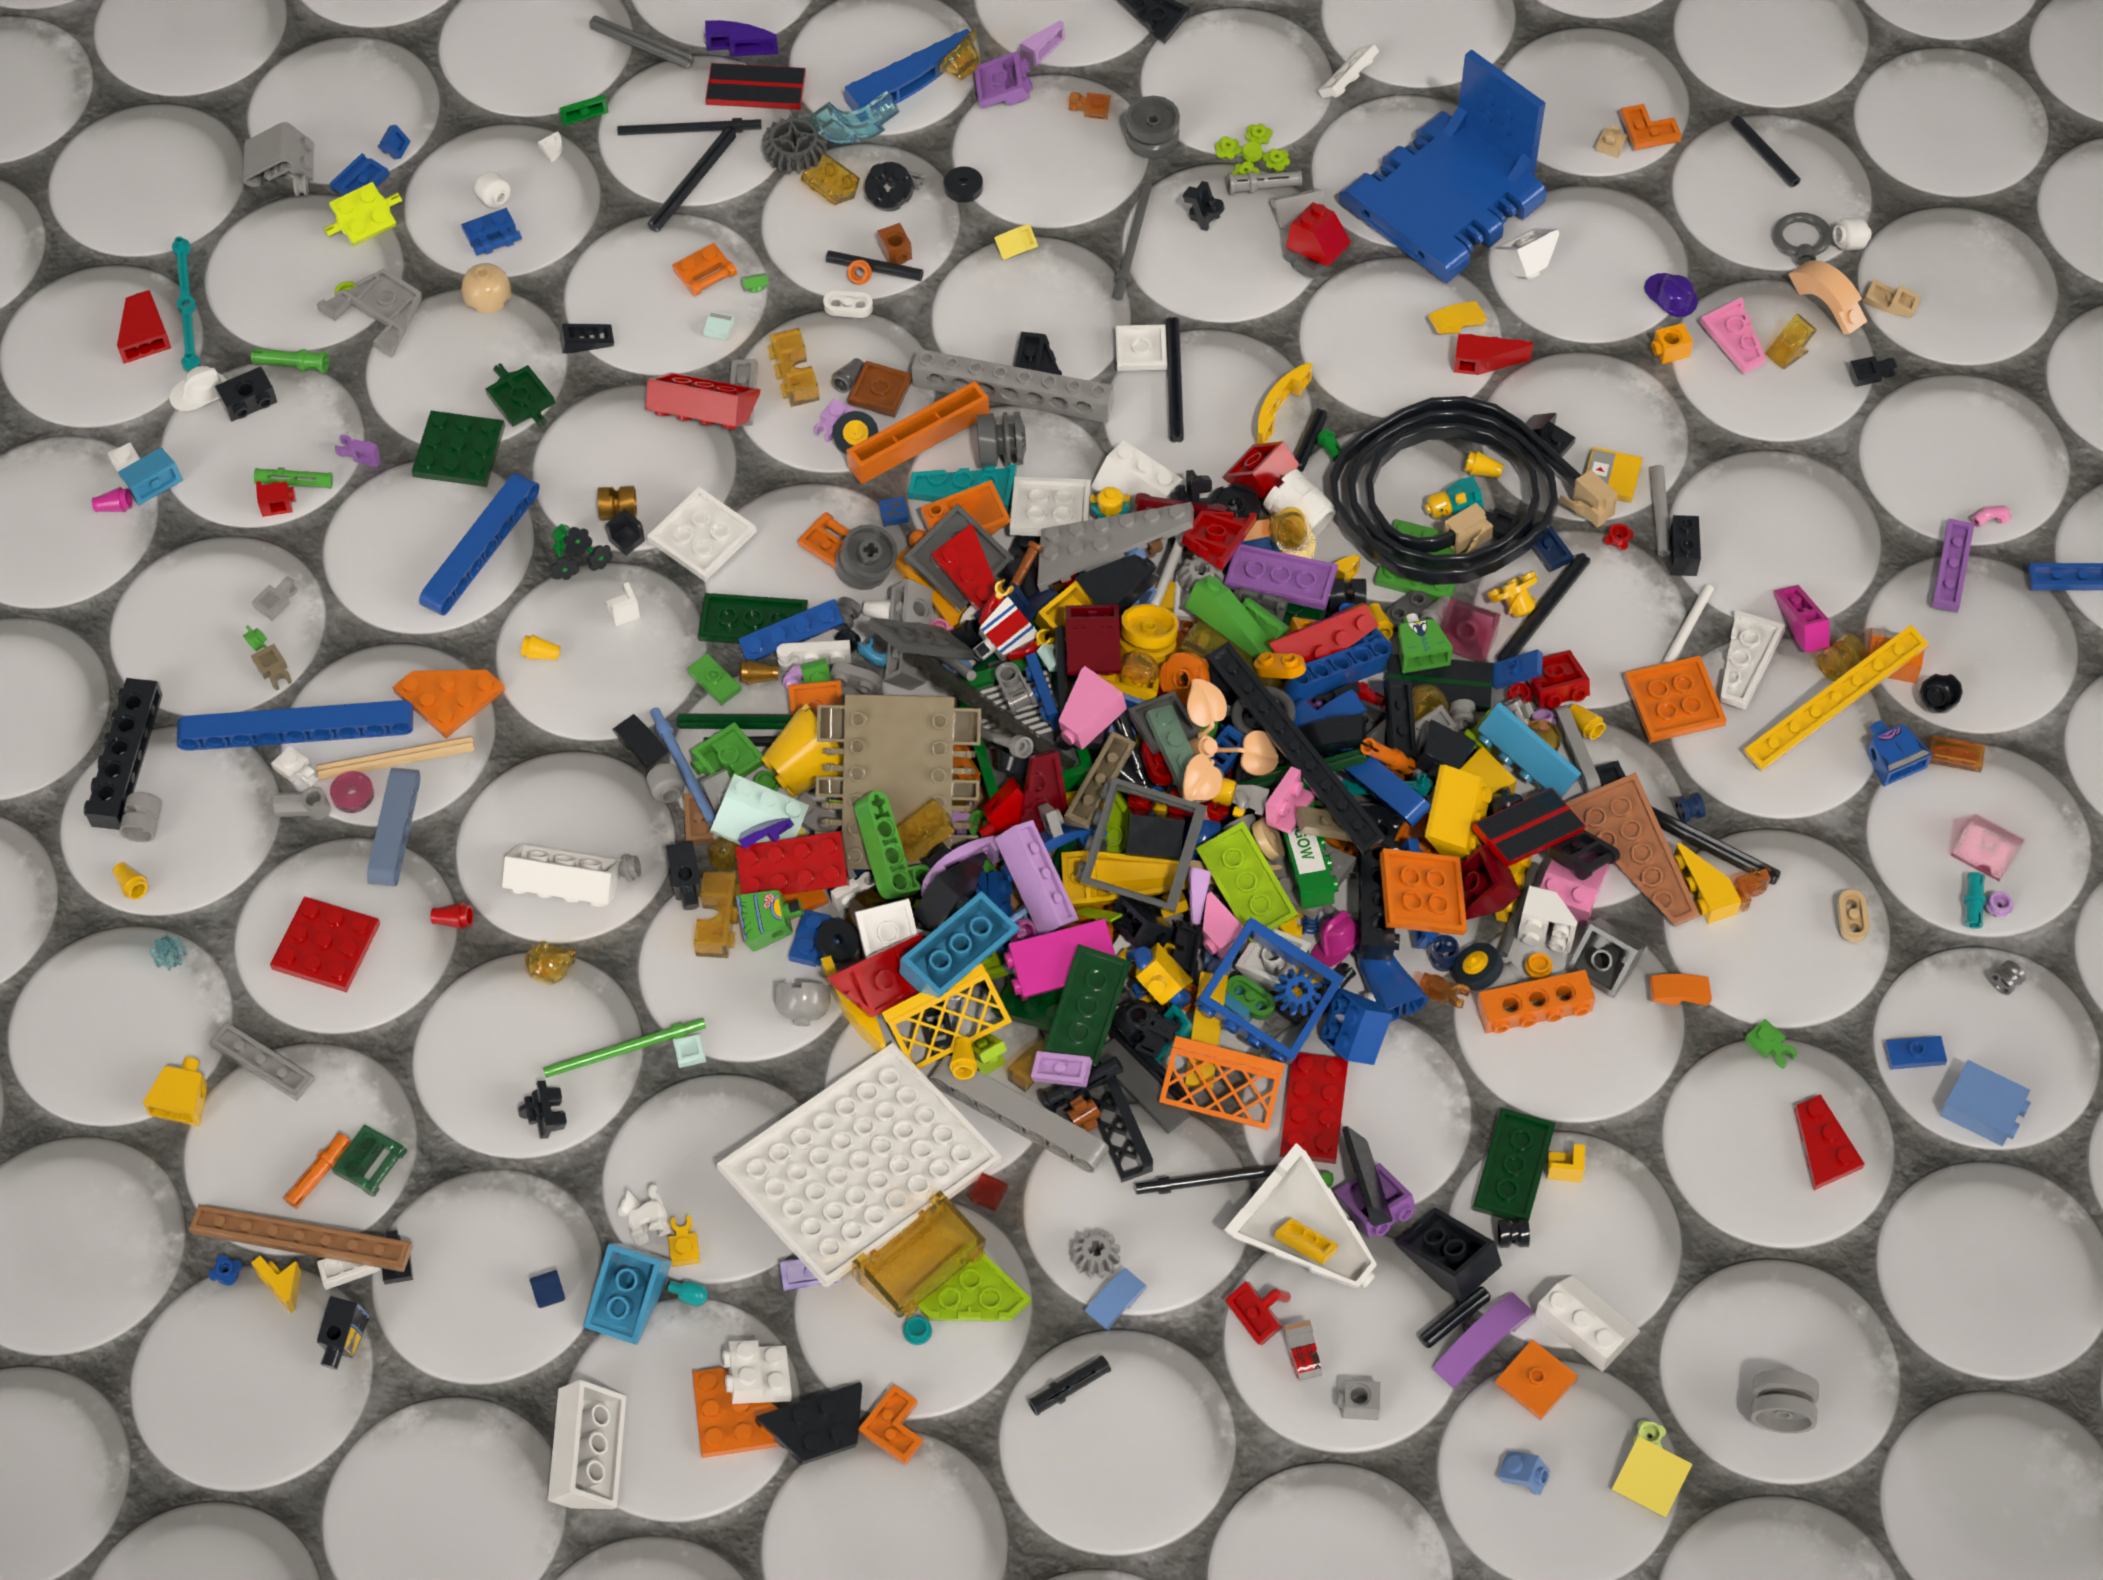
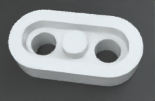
M831 291L823 299L824 310L831 316L864 318L873 311L872 298L864 292Z

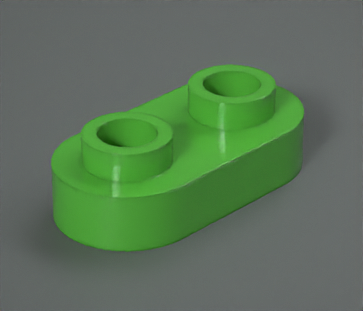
M1242 975L1233 976L1228 980L1226 992L1250 1009V1016L1252 1018L1266 1020L1274 1014L1275 1001L1269 992ZM1241 990L1244 993L1242 995L1235 994V991ZM1264 1006L1266 1009L1258 1010L1257 1007Z

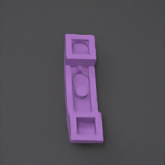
M1514 1293L1509 1294L1480 1317L1434 1365L1433 1370L1455 1389L1474 1371L1477 1363L1511 1331L1515 1332L1534 1314V1311Z

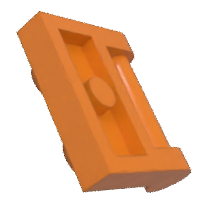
M715 243L672 264L673 271L694 297L701 294V290L726 277L731 278L737 275L734 264L731 261L729 262Z
M824 512L798 539V544L836 569L834 560L842 540L825 529L829 528L845 538L850 530L835 521L831 514Z

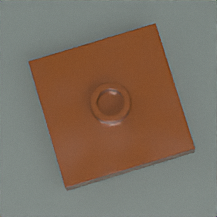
M866 361L848 397V404L896 417L913 381L912 374Z

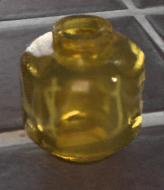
M719 836L708 851L711 865L721 872L737 870L738 863L735 847L742 845Z

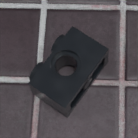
M261 366L215 386L219 400L231 422L277 403L273 386Z

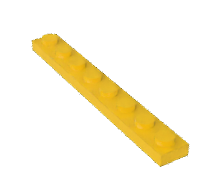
M1911 624L1744 749V753L1762 772L1928 648L1929 643Z

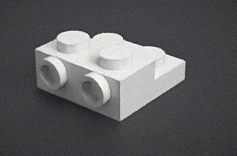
M758 1340L729 1341L728 1350H723V1367L729 1369V1375L725 1376L726 1392H731L732 1404L791 1401L792 1393L786 1346L759 1347Z

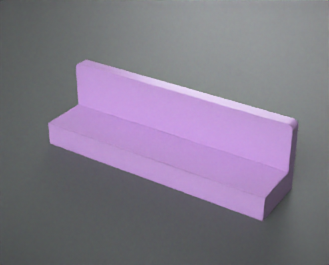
M1031 820L1015 825L995 838L997 846L1039 936L1051 933L1058 928L1079 920L1034 821Z

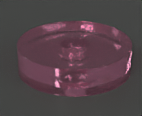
M348 771L334 779L330 786V796L338 810L345 813H357L366 809L371 804L374 798V788L370 778L364 773ZM352 790L356 791L353 794H348Z

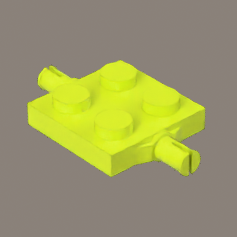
M371 182L329 202L336 222L324 227V232L329 237L341 231L348 237L354 247L395 227L396 221L390 212V207L402 202V199L398 192L384 198L378 192L374 183Z

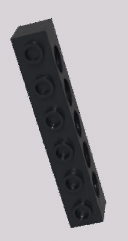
M126 678L124 687L119 689L117 710L112 712L111 730L105 735L104 753L98 758V773L91 781L90 799L86 800L84 804V815L87 816L91 827L120 829L121 820L125 814L126 799L129 794L134 793L163 696L157 681Z
M1362 806L1386 836L1387 841L1365 856L1358 849L1359 959L1392 961L1394 950H1399L1400 934H1395V928L1386 927L1382 884L1376 883L1382 882L1380 860L1376 859H1380L1379 853L1383 848L1399 850V841H1394V834H1398L1399 820L1394 818V813L1387 807Z

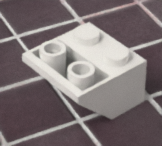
M1529 886L1517 940L1531 946L1540 945L1548 947L1555 952L1571 953L1578 922L1557 892Z

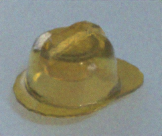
M977 29L970 31L960 44L944 58L939 65L938 70L940 73L948 71L959 80H963L975 71L980 61L979 53L973 45L978 34Z
M1287 507L1278 514H1273L1268 526V534L1280 552L1312 559L1316 552V539L1301 510L1296 507Z

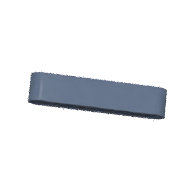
M390 769L367 870L368 884L397 886L420 787L419 770Z

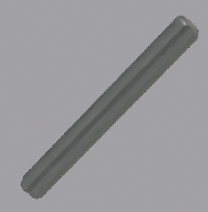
M593 16L589 22L590 28L685 68H690L694 63L693 55L599 16Z

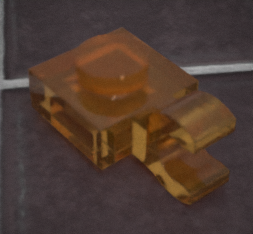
M1070 92L1068 110L1085 111L1084 117L1108 120L1111 95L1087 92V98H1085L1078 92Z
M1425 972L1420 981V987L1428 998L1442 1004L1447 1001L1457 1008H1463L1465 1000L1458 998L1457 995L1462 994L1468 997L1470 993L1469 987L1465 985L1450 987V982L1435 974L1431 975Z

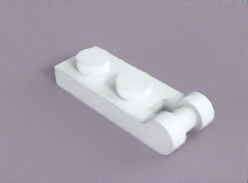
M850 640L784 643L779 645L776 650L778 665L783 671L790 670L796 664H805L826 658L828 664L833 665L836 662L852 663Z

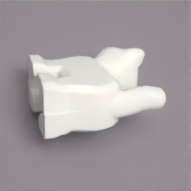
M655 1184L650 1185L648 1188L650 1201L641 1206L639 1199L627 1190L626 1197L622 1199L620 1206L617 1208L619 1216L628 1219V1224L632 1229L630 1233L631 1238L639 1246L649 1242L648 1230H657L659 1237L671 1233L667 1222V1210Z

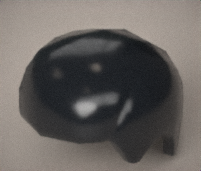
M1936 673L1922 683L1919 691L1921 704L1930 712L1938 714L1948 713L1954 709L1960 702L1963 694L1961 682L1952 674L1939 675Z

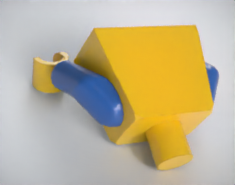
M1158 942L1150 949L1145 946L1131 950L1124 948L1117 957L1131 961V965L1136 963L1137 980L1161 1005L1166 1004L1168 1009L1172 1005H1177L1182 1010L1190 1002L1191 995L1185 988L1193 980Z

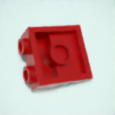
M1571 650L1544 656L1542 660V676L1527 680L1530 684L1532 697L1540 709L1545 707L1553 709L1560 706L1561 703L1571 700L1581 702L1587 696H1590V679Z

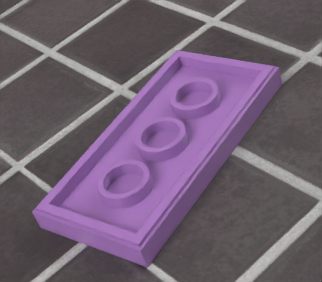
M1241 544L1232 556L1224 585L1231 591L1244 587L1245 590L1275 597L1283 596V599L1289 600L1288 603L1326 611L1338 571V564Z

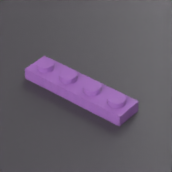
M1948 519L1932 602L1933 608L1958 613L1974 523Z

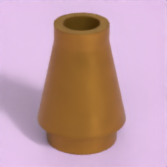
M747 659V662H740V682L751 685L778 680V665Z

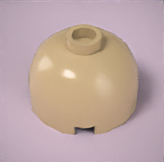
M480 263L471 267L462 279L461 293L466 306L469 308L471 306L479 313H492L503 308L504 302L507 299L510 300L511 285L506 273L498 266L490 263Z

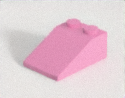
M1594 854L1584 861L1588 863L1600 855ZM1552 859L1540 888L1557 892L1577 920V925L1586 928L1610 864L1597 869L1586 880H1580L1573 870L1560 865L1559 862Z

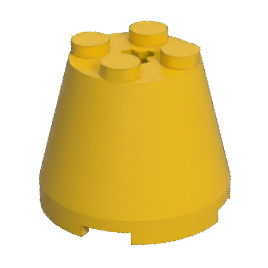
M806 703L791 718L764 753L765 755L761 757V760L774 772L779 784L794 798L796 795L816 788V776L843 775V771H822V766L826 763L843 765L844 754L826 755L823 754V748L844 747L840 742H817V713Z

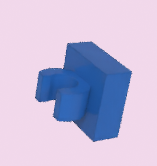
M396 124L390 125L377 147L384 154L389 153L394 160L401 159L410 140Z

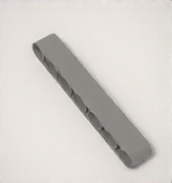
M945 1056L931 1075L930 1082L940 1091L1086 1172L1094 1173L1109 1150L1108 1145L1097 1136L979 1071H976L975 1075L967 1080L955 1078L950 1070L952 1056Z

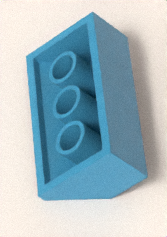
M1500 702L1477 729V733L1480 734L1478 739L1489 749L1494 746L1500 752L1498 757L1508 766L1516 765L1521 770L1518 774L1529 784L1534 781L1541 787L1540 793L1553 788L1563 798L1580 779L1582 773Z
M981 891L905 954L900 961L899 973L918 992L940 998L1020 931V927Z

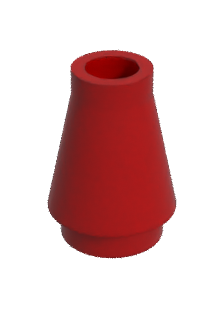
M462 902L440 908H432L430 914L432 924L465 929L473 923L472 906Z

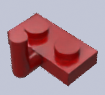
M1245 1281L1225 1301L1257 1344L1263 1345L1283 1328V1325L1269 1307L1276 1301L1289 1302L1291 1295L1287 1291L1272 1289L1262 1298L1252 1284Z

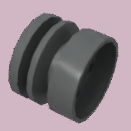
M1020 411L1013 412L1014 423L1008 424L1007 412H1004L1002 415V424H996L993 413L977 414L980 468L988 466L997 467L998 455H1004L1006 465H1011L1010 454H1016L1017 465H1023L1026 451V435Z

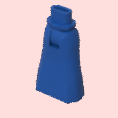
M1359 944L1356 945L1355 954L1357 955L1360 972L1363 975L1369 992H1372L1375 1001L1393 1014L1390 1022L1399 1019L1402 1011L1404 1015H1410L1421 1010L1427 1004L1428 996L1402 967L1394 954L1392 961L1359 959Z

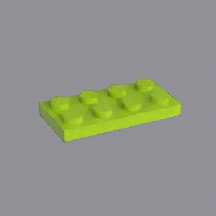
M1244 821L1196 848L1236 919L1243 926L1252 917L1274 931L1299 916ZM1248 937L1250 943L1255 942V940Z

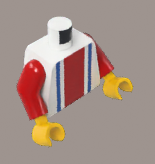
M1005 579L996 583V592H993L985 603L978 621L980 626L979 635L983 641L973 649L981 660H985L993 652L1001 661L1007 659L1010 661L1026 659V655L1036 652L1042 644H1053L1055 642V637L1049 638L1047 641L1045 640V633L1049 632L1050 629H1041L1037 632L1009 597L1004 599L1003 596L1010 594L1014 590L1013 585L1007 591L1002 589V583Z

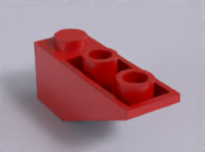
M1458 333L1454 373L1481 375L1531 360L1533 342L1522 339L1514 340Z

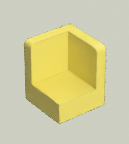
M1030 224L994 237L1004 260L1038 247Z

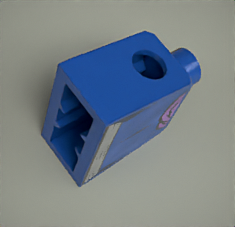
M1880 720L1870 727L1874 737L1870 740L1867 753L1883 787L1928 767L1932 753L1905 725H1899L1889 730L1884 721Z

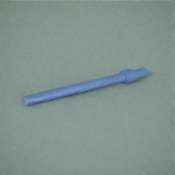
M657 707L653 708L650 714L656 724L655 730L659 737L664 739L707 824L712 826L716 816L673 735L674 730L670 722L665 720L660 709Z

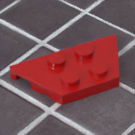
M1201 510L1193 521V528L1183 534L1182 544L1217 569L1223 570L1255 525L1257 514L1249 513L1248 518L1234 517V512Z
M916 933L825 977L830 984L868 1017H874L921 993L899 973L901 958L923 940L922 933Z

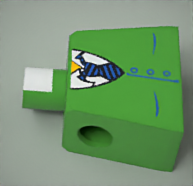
M1414 613L1405 616L1403 619L1404 623L1398 627L1397 647L1402 674L1451 665L1453 647L1436 620L1427 619L1420 621L1418 615Z

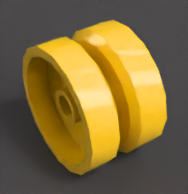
M1153 604L1136 605L1125 610L1121 616L1120 654L1123 660L1141 668L1161 667L1164 662L1168 661L1169 656L1176 653V638L1178 637L1179 629L1178 618L1165 607Z

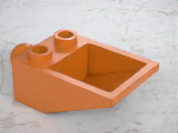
M992 480L920 507L926 532L914 530L909 536L910 546L913 548L957 503L991 536L1011 522L1010 517Z

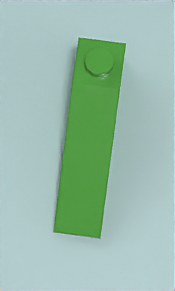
M1211 575L1195 583L1185 605L1186 609L1255 659L1264 652H1271L1266 644V641L1270 640L1269 637L1229 588Z

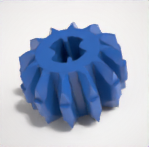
M1303 968L1298 970L1297 975L1293 969L1287 971V976L1281 974L1278 977L1281 984H1275L1273 990L1281 993L1274 997V1001L1284 1002L1280 1007L1281 1011L1290 1007L1291 1016L1296 1015L1298 1010L1302 1016L1308 1013L1307 1008L1314 1010L1317 1007L1314 1000L1321 999V994L1315 992V990L1321 987L1320 983H1311V980L1315 977L1313 973L1304 977L1305 970ZM1295 987L1300 988L1299 992L1303 993L1299 998L1294 996L1296 992L1292 993Z

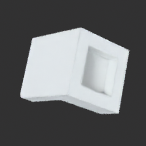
M629 582L623 583L624 595L606 601L607 608L616 627L640 618L637 599Z

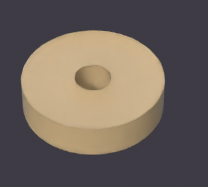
M1265 817L1255 821L1252 824V831L1261 851L1271 861L1285 855V846L1278 830L1266 825Z

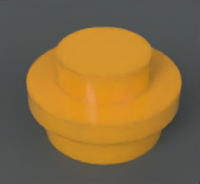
M1534 953L1525 962V971L1533 979L1547 978L1552 972V961L1544 953Z

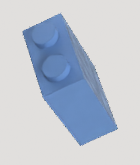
M1967 1060L1940 1116L2003 1147L2007 1137L2013 1139L2020 1126L2019 1123L2015 1122L2018 1115L2024 1117L2031 1104L2030 1101L2026 1100L2030 1089Z

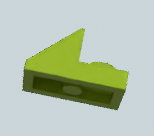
M988 1034L972 1042L979 1072L988 1075L1005 1064L1002 1053L1006 1052L1007 1048L1001 1039Z

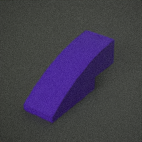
M705 20L707 51L730 50L731 57L778 54L777 35L770 31L739 22Z

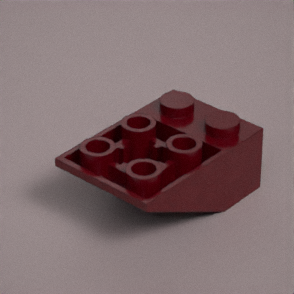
M1119 604L1066 606L1067 675L1078 676L1084 666L1096 674L1106 676L1121 674Z

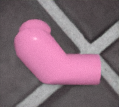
M2004 505L1988 506L1972 516L1971 521L1976 527L1982 526L1993 518H1998V522L2003 524L2010 521L2012 515L2009 513L2010 509Z

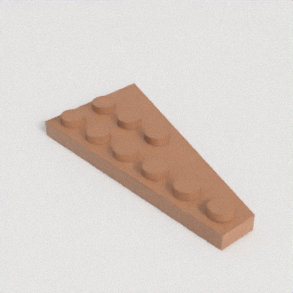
M1636 772L1565 802L1586 825L1584 830L1619 850L1620 859L1615 864L1674 927L1700 917Z

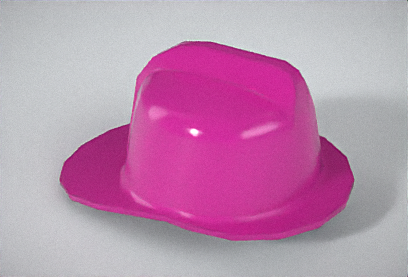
M1344 910L1335 916L1329 917L1321 924L1320 940L1314 946L1310 955L1328 967L1337 965L1359 944V923H1355L1348 912Z

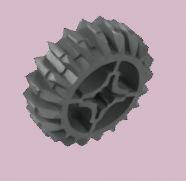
M800 114L797 118H792L789 115V118L786 120L780 117L779 123L772 122L771 127L766 128L762 138V150L767 162H770L772 168L778 167L780 173L787 170L789 175L792 171H797L800 175L801 170L804 169L809 172L810 166L817 168L818 162L823 161L827 151V137L824 134L823 128L819 127L817 121L811 122L809 117L802 119Z

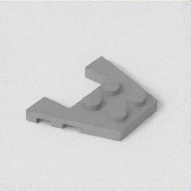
M383 268L356 282L357 285L347 291L342 289L335 293L336 296L328 301L323 299L317 303L318 310L334 321L351 305H354L385 325L387 328L373 340L375 348L392 358L422 300V294Z

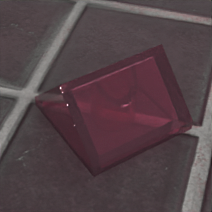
M1451 597L1441 629L1453 647L1452 653L1477 662H1486L1498 635L1501 614Z
M1976 814L1968 821L1950 856L2000 881L2025 840Z

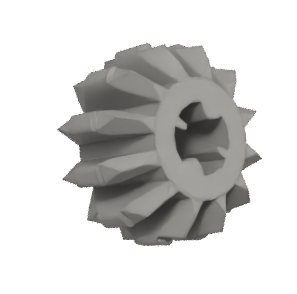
M1194 554L1192 560L1185 559L1183 567L1180 569L1181 587L1187 588L1186 591L1189 595L1195 583L1208 575L1219 579L1223 583V570L1217 569L1203 558H1199Z
M1090 1229L1088 1237L1080 1234L1078 1237L1079 1243L1073 1244L1072 1249L1075 1254L1072 1256V1261L1074 1264H1078L1079 1273L1088 1270V1277L1090 1279L1094 1273H1098V1276L1102 1279L1104 1271L1113 1273L1115 1270L1114 1265L1120 1263V1256L1118 1255L1120 1253V1245L1114 1244L1115 1237L1113 1235L1105 1238V1231L1103 1229L1099 1232V1235H1095L1094 1231ZM1094 1252H1099V1256H1094Z

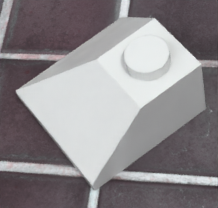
M1533 228L1494 248V250L1515 276L1531 279L1540 275V270L1548 267L1559 231L1558 229Z

